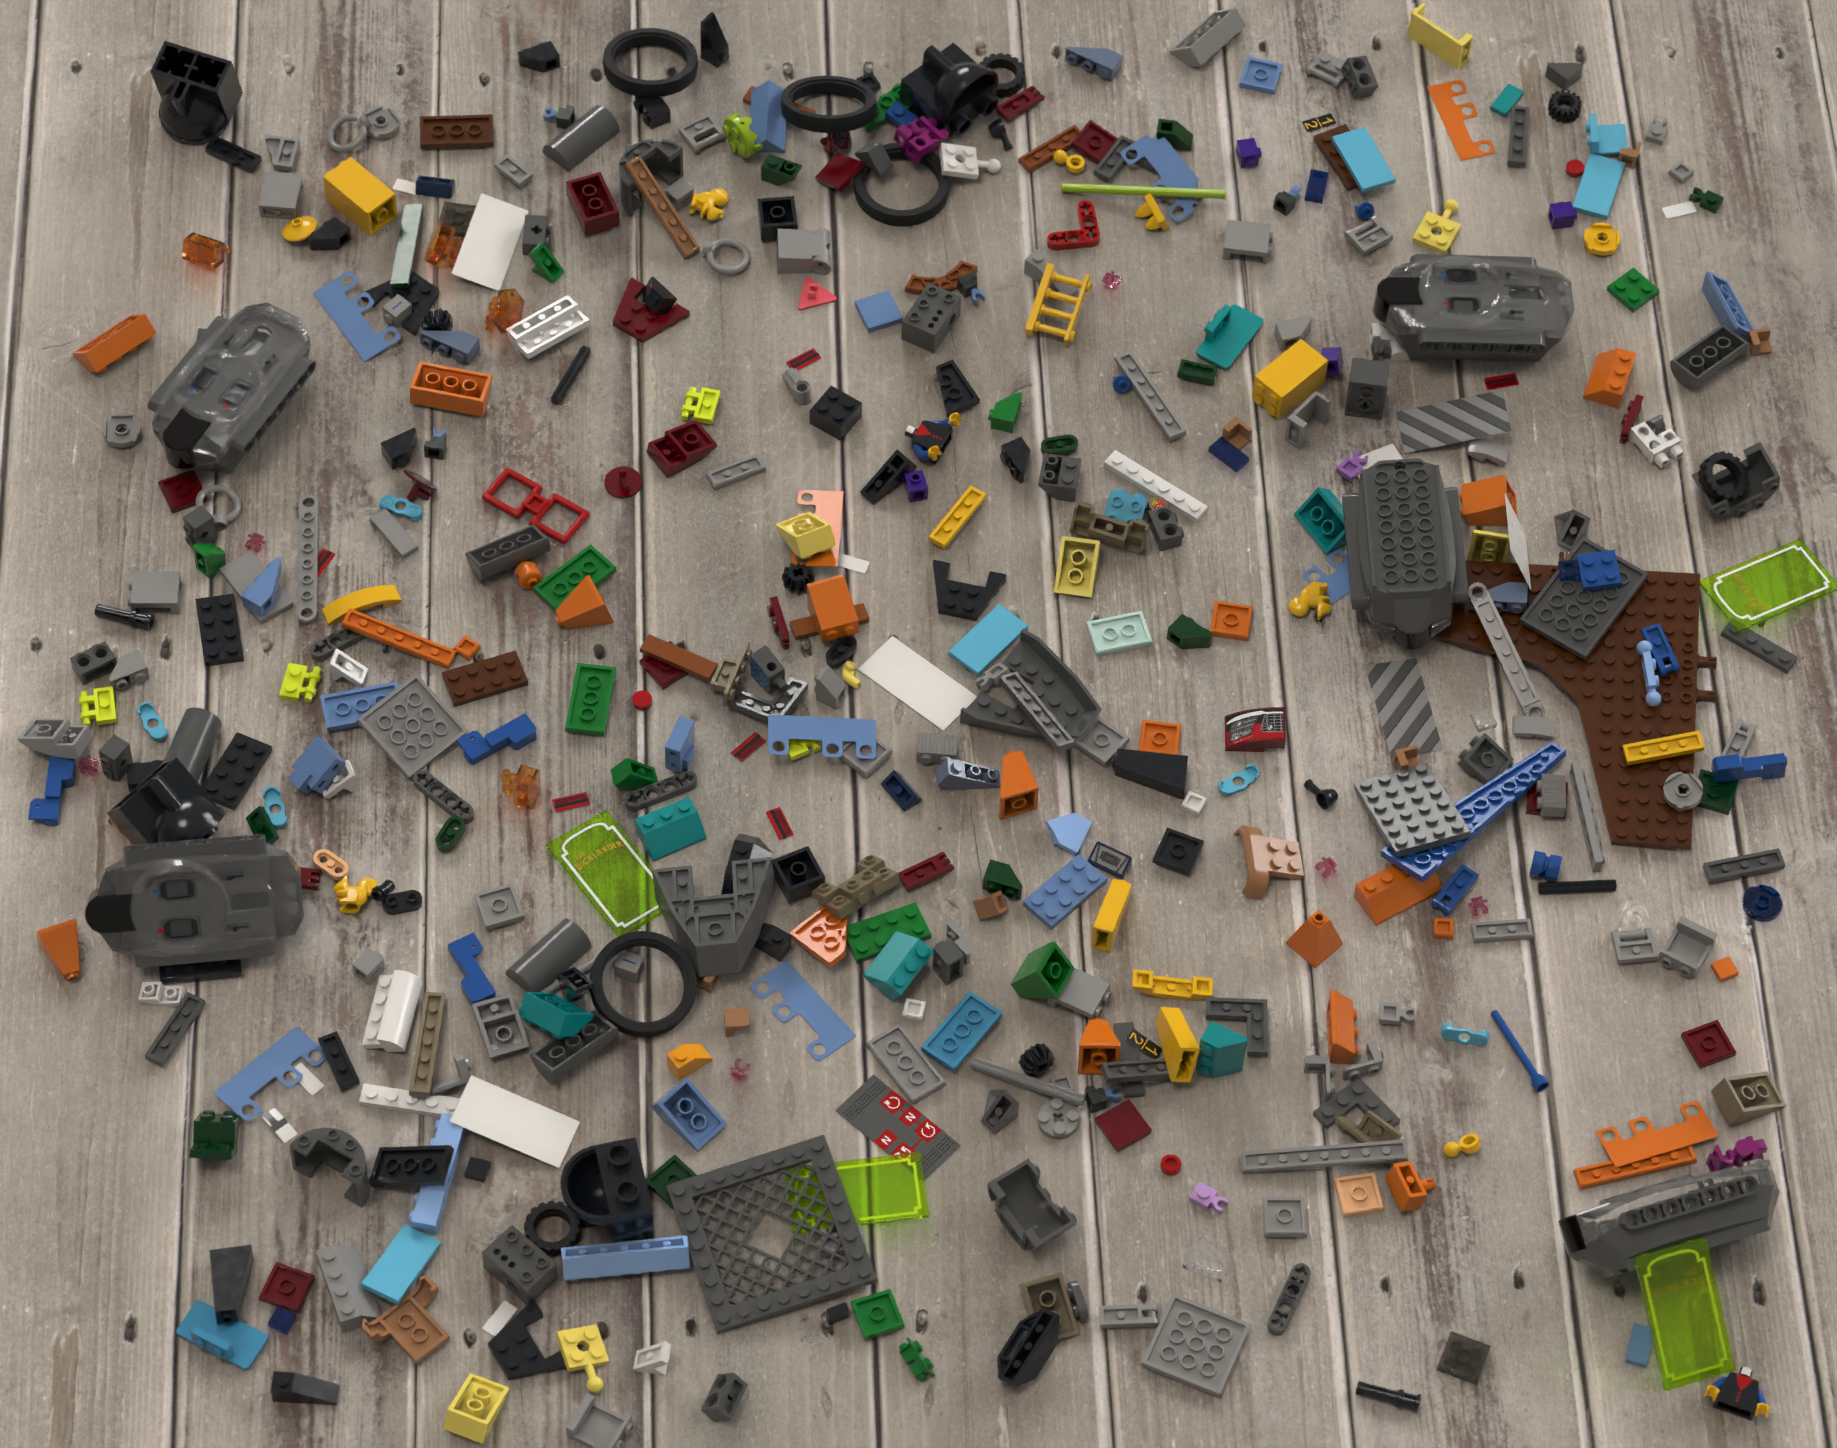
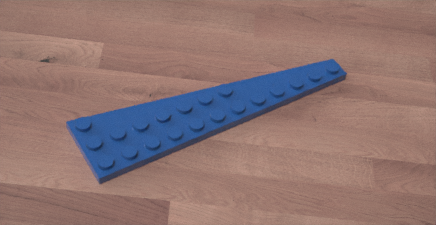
M1550 742L1454 803V806L1471 831L1470 838L1398 858L1395 857L1388 845L1381 850V857L1423 883L1495 818L1500 816L1504 810L1532 787L1537 780H1540L1541 774L1549 772L1566 757V750Z

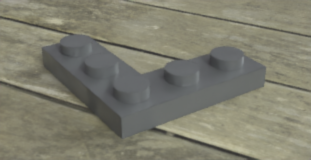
M1121 135L1094 169L1093 175L1110 182L1125 163L1121 156V151L1135 141ZM1133 149L1128 150L1126 157L1130 160L1135 159L1137 151ZM1145 156L1135 162L1159 174Z
M791 677L787 681L788 689L783 693H778L772 702L737 689L734 699L729 701L728 707L768 722V715H788L808 690V683Z
M1206 997V1019L1247 1020V1056L1268 1055L1267 999Z
M1360 1078L1354 1080L1313 1111V1116L1326 1129L1335 1123L1337 1117L1346 1115L1355 1107H1358L1364 1114L1371 1110L1393 1127L1400 1123V1118Z

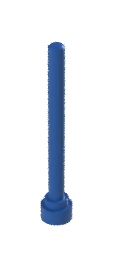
M1497 1010L1492 1011V1018L1532 1078L1531 1086L1535 1092L1545 1090L1549 1086L1546 1077L1538 1074Z

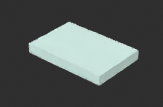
M1142 611L1086 622L1096 657L1152 646V639Z

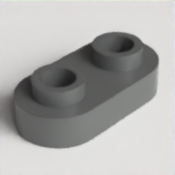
M1077 1280L1068 1282L1066 1289L1069 1299H1071L1073 1304L1074 1317L1078 1318L1079 1321L1087 1320L1089 1318L1088 1310Z

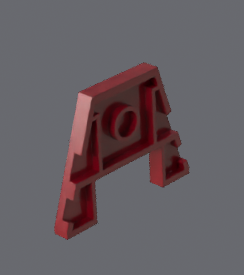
M631 278L614 316V327L644 343L660 334L664 328L672 327L680 319H686L690 316V311L677 303L666 315L654 313L646 304L637 300L642 294L645 285Z

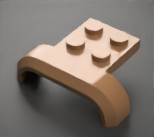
M1242 825L1233 833L1234 836L1239 834L1242 836L1247 867V882L1242 889V893L1247 898L1258 900L1263 898L1268 887L1269 875L1297 880L1303 878L1304 873L1299 842L1263 837L1260 828Z
M420 1276L416 1288L405 1296L398 1305L395 1304L371 1322H368L366 1319L362 1320V1330L373 1342L379 1343L391 1337L416 1365L450 1340V1336L426 1311L437 1297L439 1291L438 1286L428 1276Z

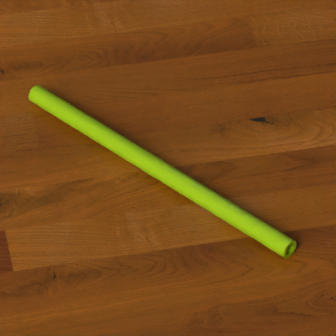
M1062 183V192L1138 196H1146L1151 193L1152 196L1226 199V190Z

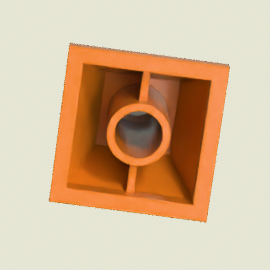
M590 575L586 576L555 610L557 615L554 616L559 627L563 625L565 629L614 622Z
M1317 910L1286 941V944L1312 967L1317 968L1340 948L1343 942L1331 920Z
M76 918L36 931L39 947L61 976L68 981L77 979L80 975Z
M1094 1018L1089 1019L1079 1042L1077 1073L1102 1074L1100 1069L1102 1062L1119 1061L1120 1042L1105 1019Z

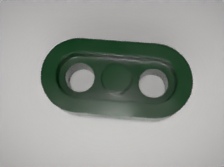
M1073 435L1049 437L1041 442V452L1043 455L1044 453L1060 456L1075 453L1078 449V439Z
M452 816L447 819L436 836V847L438 850L450 852L455 848L466 829L463 818Z

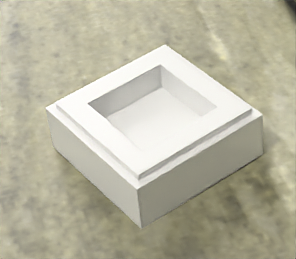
M1189 791L1180 809L1199 816L1207 802V798Z
M906 998L902 1019L922 1022L926 1002Z

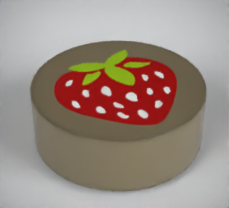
M1153 497L1149 500L1148 510L1167 506V501L1163 497Z

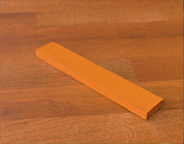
M349 608L341 624V627L448 670L457 653L453 649Z
M1692 1145L1620 1167H1615L1612 1160L1574 1169L1573 1174L1579 1190L1694 1164L1697 1162V1158Z

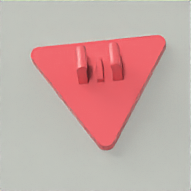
M806 277L798 309L804 310L835 302L837 297L811 278Z

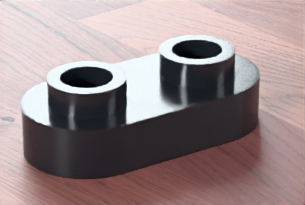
M853 636L839 638L826 652L827 665L832 668L841 667L856 651V639Z
M416 890L388 894L382 901L383 910L389 915L416 911L422 906V895Z

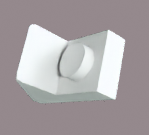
M335 649L329 663L333 680L336 681L344 677L356 686L362 685L368 668L339 649Z
M349 760L345 761L346 764L322 792L325 798L330 799L343 788L351 792L354 791L356 775Z
M664 1341L637 1350L633 1370L665 1375L670 1358L671 1344Z

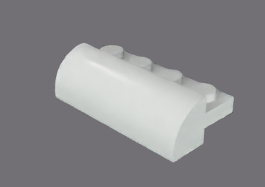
M567 295L507 328L506 332L515 351L519 355L523 354L527 359H530L588 327L590 321L579 310L578 304Z
M394 970L392 975L379 976L362 1046L365 1049L384 1048L386 1052H405L422 986V980L419 977L403 970Z

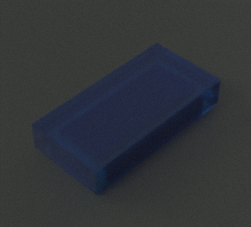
M1311 169L1304 201L1322 204L1329 172Z
M1222 437L1215 441L1208 449L1212 455L1236 473L1249 462L1248 456Z

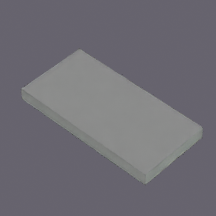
M253 551L219 568L222 576L241 600L244 590L249 588L254 583L255 578L266 570V567ZM278 585L274 605L263 617L253 612L251 613L262 624L293 607V602L281 586Z
M900 1023L866 1042L868 1050L911 1105L916 1104L946 1086V1081Z

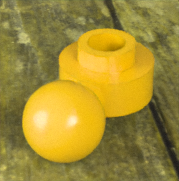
M1057 150L1053 155L1055 163H1065L1067 170L1071 173H1080L1084 169L1085 161L1079 155L1068 157L1067 153L1063 150Z
M1467 1134L1460 1139L1459 1143L1447 1142L1444 1145L1443 1151L1449 1158L1458 1156L1460 1151L1473 1154L1480 1149L1481 1142L1478 1135Z

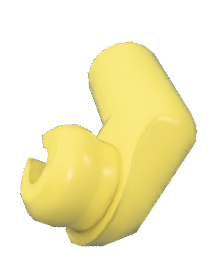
M848 661L842 668V679L854 689H858L862 682L854 677L855 664Z

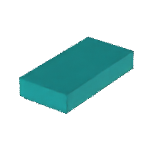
M1508 83L1492 103L1490 110L1506 118L1511 111L1512 105L1515 106L1524 91Z

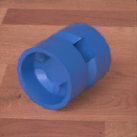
M1535 851L1529 876L1538 878L1545 876L1547 880L1557 882L1562 856L1551 854L1548 857L1544 852Z

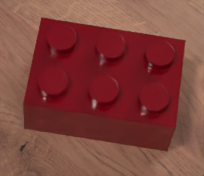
M601 172L566 181L567 198L585 236L620 226L619 210Z

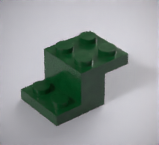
M204 1110L203 1113H200L194 1120L193 1146L190 1149V1158L232 1160L237 1153L238 1127L241 1124V1116L236 1115L234 1111L215 1114L213 1110Z

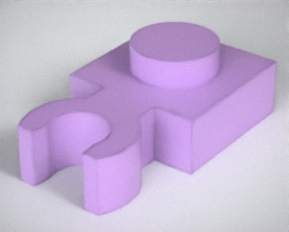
M1202 1182L1198 1183L1189 1197L1190 1202L1205 1210H1208L1211 1206L1214 1212L1220 1215L1223 1213V1208L1218 1205L1223 1204L1226 1207L1228 1205V1200L1225 1197H1216L1218 1191Z

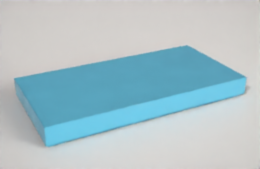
M1365 127L1332 136L1331 141L1362 193L1395 183L1396 179Z
M1590 153L1573 208H1576L1577 212L1607 220L1625 162Z
M998 604L949 650L948 655L973 674L979 676L1020 637L1022 629H1028V624Z
M404 1224L363 1280L361 1287L398 1305L440 1248L441 1241Z

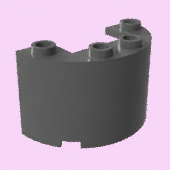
M647 139L632 145L624 152L619 162L620 201L629 215L641 207L643 202L632 194L638 190V187L626 171L624 165L640 155L654 177L658 175L671 185L683 177V148L680 145L664 139L662 141Z
M1761 442L1743 450L1746 459L1741 461V463H1744L1745 470L1748 471L1749 476L1747 479H1749V484L1746 486L1748 487L1746 492L1731 503L1727 499L1720 502H1715L1713 498L1710 499L1706 491L1702 490V484H1699L1698 479L1700 476L1698 472L1692 474L1708 507L1715 516L1723 518L1743 517L1747 512L1763 507L1764 502L1779 488L1780 476ZM1727 468L1713 475L1716 483L1721 488L1729 491L1733 490L1734 478Z
M317 1128L301 1134L292 1141L289 1147L294 1170L311 1178L322 1163L341 1173L342 1177L352 1182L344 1194L345 1198L363 1207L369 1194L366 1157L362 1146L353 1136L339 1129Z
M1026 1159L989 1182L987 1188L990 1200H995L996 1202L995 1212L1005 1229L1022 1248L1029 1247L1028 1251L1033 1252L1074 1227L1077 1219L1073 1212L1068 1211L1065 1206L1060 1208L1058 1204L1053 1203L1048 1190L1042 1188L1039 1184L1040 1169L1035 1163L1032 1164L1029 1159Z

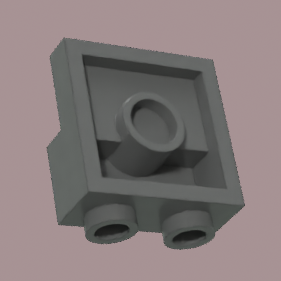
M1484 733L1480 737L1476 735L1469 742L1470 749H1464L1458 756L1460 761L1457 764L1471 777L1475 775L1486 784L1503 773L1514 759Z

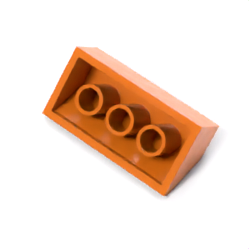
M131 314L72 354L89 372H97L99 374L105 371L110 363L119 362L125 353L130 354L137 350L136 346L151 341V336L156 334V331L146 314Z
M419 361L410 385V403L483 417L489 401L493 375Z
M1393 864L1357 883L1354 898L1377 926L1438 894L1442 887L1436 871L1422 883Z

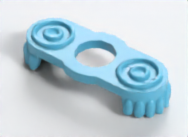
M385 495L380 499V510L386 508L397 515L410 517L412 522L419 521L423 517L421 507L404 498ZM398 503H404L406 508L404 510H397L395 506Z
M149 702L141 703L137 708V713L143 722L144 729L149 732L154 741H164L167 738L168 730L164 728L162 719L157 716L154 705ZM151 720L159 722L155 728H150L147 724Z
M1254 764L1246 765L1245 770L1232 774L1224 782L1220 780L1218 783L1220 794L1230 796L1246 789L1248 785L1255 782L1259 777V768ZM1241 778L1244 784L1236 786L1233 784V780Z
M275 786L265 788L262 794L266 804L265 810L274 828L282 829L287 824L285 806L281 802L280 790ZM274 805L281 808V811L277 814L270 812V808Z
M1443 1023L1441 1026V1036L1444 1039L1460 1044L1484 1046L1487 1044L1490 1036L1487 1030L1484 1031V1029L1479 1033L1469 1029L1453 1028L1451 1023ZM1463 1033L1468 1034L1470 1038L1466 1040L1461 1039L1459 1035Z

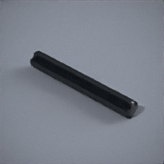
M584 345L580 348L551 396L553 404L559 405L589 357L591 353L589 347Z
M1614 879L1538 883L1539 894L1616 891L1617 888L1616 880Z

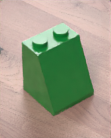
M1050 942L1028 953L1010 985L1020 998L1057 999L1075 968L1056 942Z

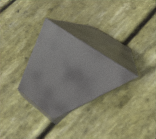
M1575 509L1554 516L1557 544L1572 551L1580 539L1586 536L1591 517Z
M1005 1089L990 1090L984 1116L980 1121L994 1134H997L1018 1117L1019 1102Z

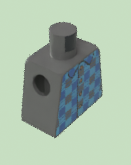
M766 645L750 655L751 677L767 692L771 693L777 689L779 693H783L788 689L789 685L785 682V669Z

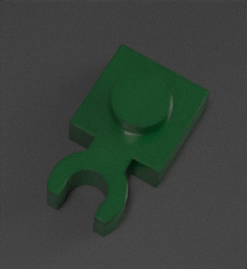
M1694 187L1693 194H1690L1689 200L1700 202L1699 207L1716 214L1724 197L1709 190L1703 193L1700 188Z

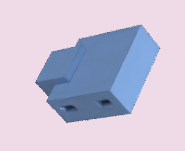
M679 716L665 745L666 769L678 773L681 770H689L695 757L694 720Z
M316 736L292 765L295 770L290 775L289 780L298 790L309 794L312 789L322 793L346 763L326 740Z

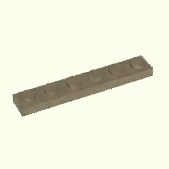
M425 992L409 1096L430 1097L446 993Z

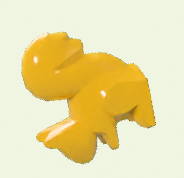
M715 188L710 192L694 193L689 214L692 215L697 210L701 212L700 219H703L704 216H707L709 221L722 219L724 211L714 206L725 205L729 200L728 193L724 189Z
M1315 581L1309 583L1301 591L1299 597H1294L1290 600L1288 604L1290 613L1302 617L1308 613L1309 608L1317 609V619L1321 620L1323 616L1332 610V606L1328 604L1331 597L1324 596L1328 592V584Z
M344 876L333 888L335 894L339 896L336 898V901L343 905L340 907L339 912L356 914L360 907L367 902L368 897L371 896L372 889L375 886H379L377 881L372 878H363L358 882L357 886H349L348 878Z

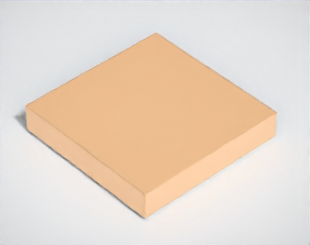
M1375 1172L1334 1178V1185L1343 1218L1383 1212L1384 1207Z

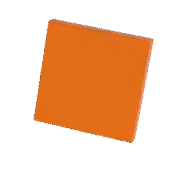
M1215 601L1210 627L1211 634L1215 637L1248 641L1253 606Z
M1142 720L1138 751L1178 755L1181 724Z

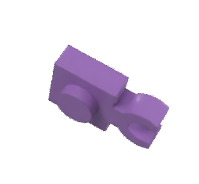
M1356 451L1353 459L1347 457L1336 468V473L1352 482L1361 473L1363 466L1367 464L1368 456L1366 455L1363 459H1360L1361 451Z

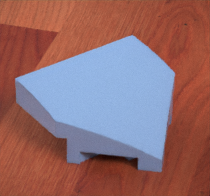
M1076 813L1045 822L1047 828H1050L1054 840L1052 842L1053 845H1058L1072 855L1078 853L1092 824L1090 820Z

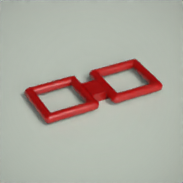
M505 468L482 495L484 501L515 518H519L524 511L533 514L534 516L529 521V525L534 524L542 533L562 544H566L590 516L589 511L556 493H553L548 499L540 496L539 494L543 490L541 485L510 468ZM508 476L533 489L517 509L492 497ZM555 502L580 515L564 535L539 522Z

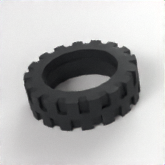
M998 53V55L991 54L990 57L986 56L983 62L979 63L991 69L1006 68L1015 74L1016 77L1012 81L1002 84L998 83L996 96L999 98H1004L1005 96L1008 98L1012 94L1016 95L1019 89L1023 88L1025 68H1023L1022 62L1018 61V58H1013L1010 54L1003 55V53Z
M1721 451L1712 454L1701 463V469L1698 471L1700 478L1698 480L1699 484H1702V490L1706 491L1710 499L1713 498L1715 502L1727 499L1731 503L1746 492L1748 488L1746 486L1749 484L1747 477L1749 475L1748 471L1745 470L1744 463H1741L1737 456L1734 457L1732 453ZM1715 464L1723 465L1732 473L1734 478V488L1732 491L1725 490L1716 483L1713 477V467Z
M548 1201L545 1204L542 1202L538 1207H533L531 1213L526 1216V1222L524 1223L525 1237L546 1255L556 1257V1255L562 1256L561 1248L574 1247V1244L577 1245L580 1236V1220L563 1202L558 1201V1203H554V1201ZM557 1216L568 1222L570 1230L566 1237L560 1241L548 1242L536 1235L535 1227L538 1222L545 1217Z

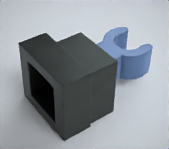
M567 105L566 108H559L558 112L549 107L545 108L546 114H543L544 121L556 120L557 128L565 130L574 123V106Z
M1294 185L1289 193L1285 191L1279 192L1275 196L1273 208L1287 216L1295 208L1296 199L1300 197L1298 192L1302 188Z
M974 271L958 278L957 289L964 298L971 296L972 302L977 305V297L985 301V294L977 289V275Z
M436 427L433 428V436H431L430 441H425L424 444L425 457L444 459L446 429H443V432L438 434Z
M1094 1085L1086 1087L1084 1095L1090 1113L1106 1109L1107 1102L1110 1100L1114 1102L1119 1101L1121 1094L1114 1095L1112 1093L1117 1091L1118 1086L1113 1085L1105 1092L1103 1087L1095 1089Z

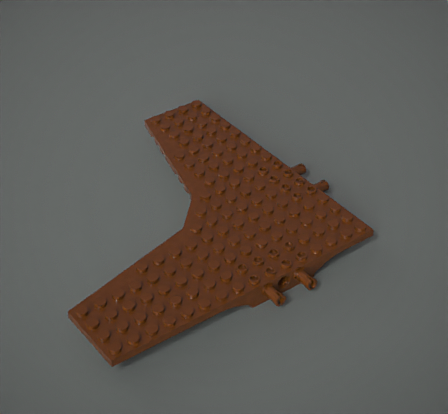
M1564 551L1559 553V566L1529 564L1531 590L1528 586L1526 610L1566 559L1564 558ZM1465 560L1468 588L1471 584L1477 582L1485 585L1487 590L1507 582L1527 583L1517 563ZM1645 571L1648 573V578L1586 660L1521 624L1520 618L1524 613L1498 612L1522 663L1532 664L1533 667L1540 668L1544 673H1547L1554 679V683L1563 691H1566L1578 705L1611 845L1691 850L1693 808L1683 812L1675 810L1665 801L1663 787L1666 779L1676 772H1683V774L1688 775L1689 773L1694 774V753L1627 766L1622 747L1625 744L1694 732L1696 703H1715L1716 701L1715 690L1707 691L1698 690L1697 670L1699 668L1716 669L1717 657H1704L1698 654L1700 574ZM1475 588L1472 591V595L1483 592V590ZM1468 603L1452 604L1451 617L1432 622L1426 630L1420 633L1424 637L1431 636L1440 639L1439 641L1453 642L1457 646L1485 654H1496L1475 610L1468 609ZM1387 623L1388 627L1398 629L1395 624ZM1660 623L1679 663L1680 671H1671L1661 677L1656 666L1654 674L1659 677V687H1656V691L1661 695V702L1657 706H1650L1646 702L1647 690L1641 662L1642 655L1637 652V645L1640 641L1644 640L1641 634L1642 628ZM1669 660L1663 662L1664 665L1670 664ZM1679 788L1680 794H1686L1687 789Z

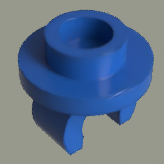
M1364 202L1359 206L1356 205L1355 211L1361 220H1368L1374 214V207L1372 204Z
M1126 375L1113 377L1114 390L1118 393L1127 392L1131 388L1130 378Z

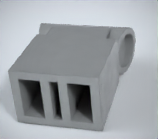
M777 229V274L811 273L812 271L821 275L829 274L832 270L831 256L828 251L830 248L829 231L827 229H818L813 232L811 230Z

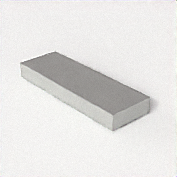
M755 454L706 473V477L712 488L717 490L766 472V467L759 454Z
M386 508L370 517V522L402 559L418 550V545Z
M1530 918L1475 922L1470 925L1473 944L1533 939L1534 936Z

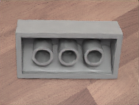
M1236 8L1214 11L1169 52L1189 67H1202L1207 64V60L1210 57L1219 53L1218 50L1221 47L1227 46L1230 43V39L1241 34V30L1246 24Z
M335 1244L316 1250L318 1265L342 1333L361 1328L363 1319L371 1322L378 1318L381 1312L374 1293L361 1287L367 1273L358 1247Z

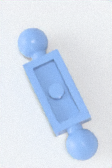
M1643 640L1638 643L1637 652L1642 655L1641 662L1647 690L1646 702L1650 706H1657L1661 702V695L1656 691V687H1659V677L1654 674L1656 661L1655 658L1651 657V643Z

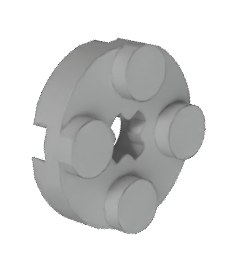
M374 107L365 113L372 124L367 129V135L375 141L389 138L399 131V117L393 109L388 108L387 110L382 107ZM378 121L385 122V123L380 125V124H378Z
M117 413L112 415L108 422L107 420L104 422L103 436L110 447H133L138 443V439L141 436V425L138 419L133 418V415ZM121 428H124L125 432L122 433L118 431H120Z
M1676 772L1666 779L1663 787L1665 801L1679 812L1696 807L1703 796V785L1700 779L1691 773L1688 775L1683 774V772ZM1679 788L1687 789L1686 794H1680Z
M1054 1098L1040 1108L1037 1120L1040 1131L1048 1138L1056 1139V1137H1063L1065 1139L1076 1131L1079 1114L1076 1108L1069 1102L1063 1101L1060 1098ZM1054 1117H1062L1063 1122H1054Z

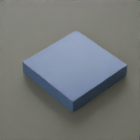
M1248 56L1239 87L1274 95L1282 64Z
M889 290L855 301V307L868 333L902 323L903 316Z

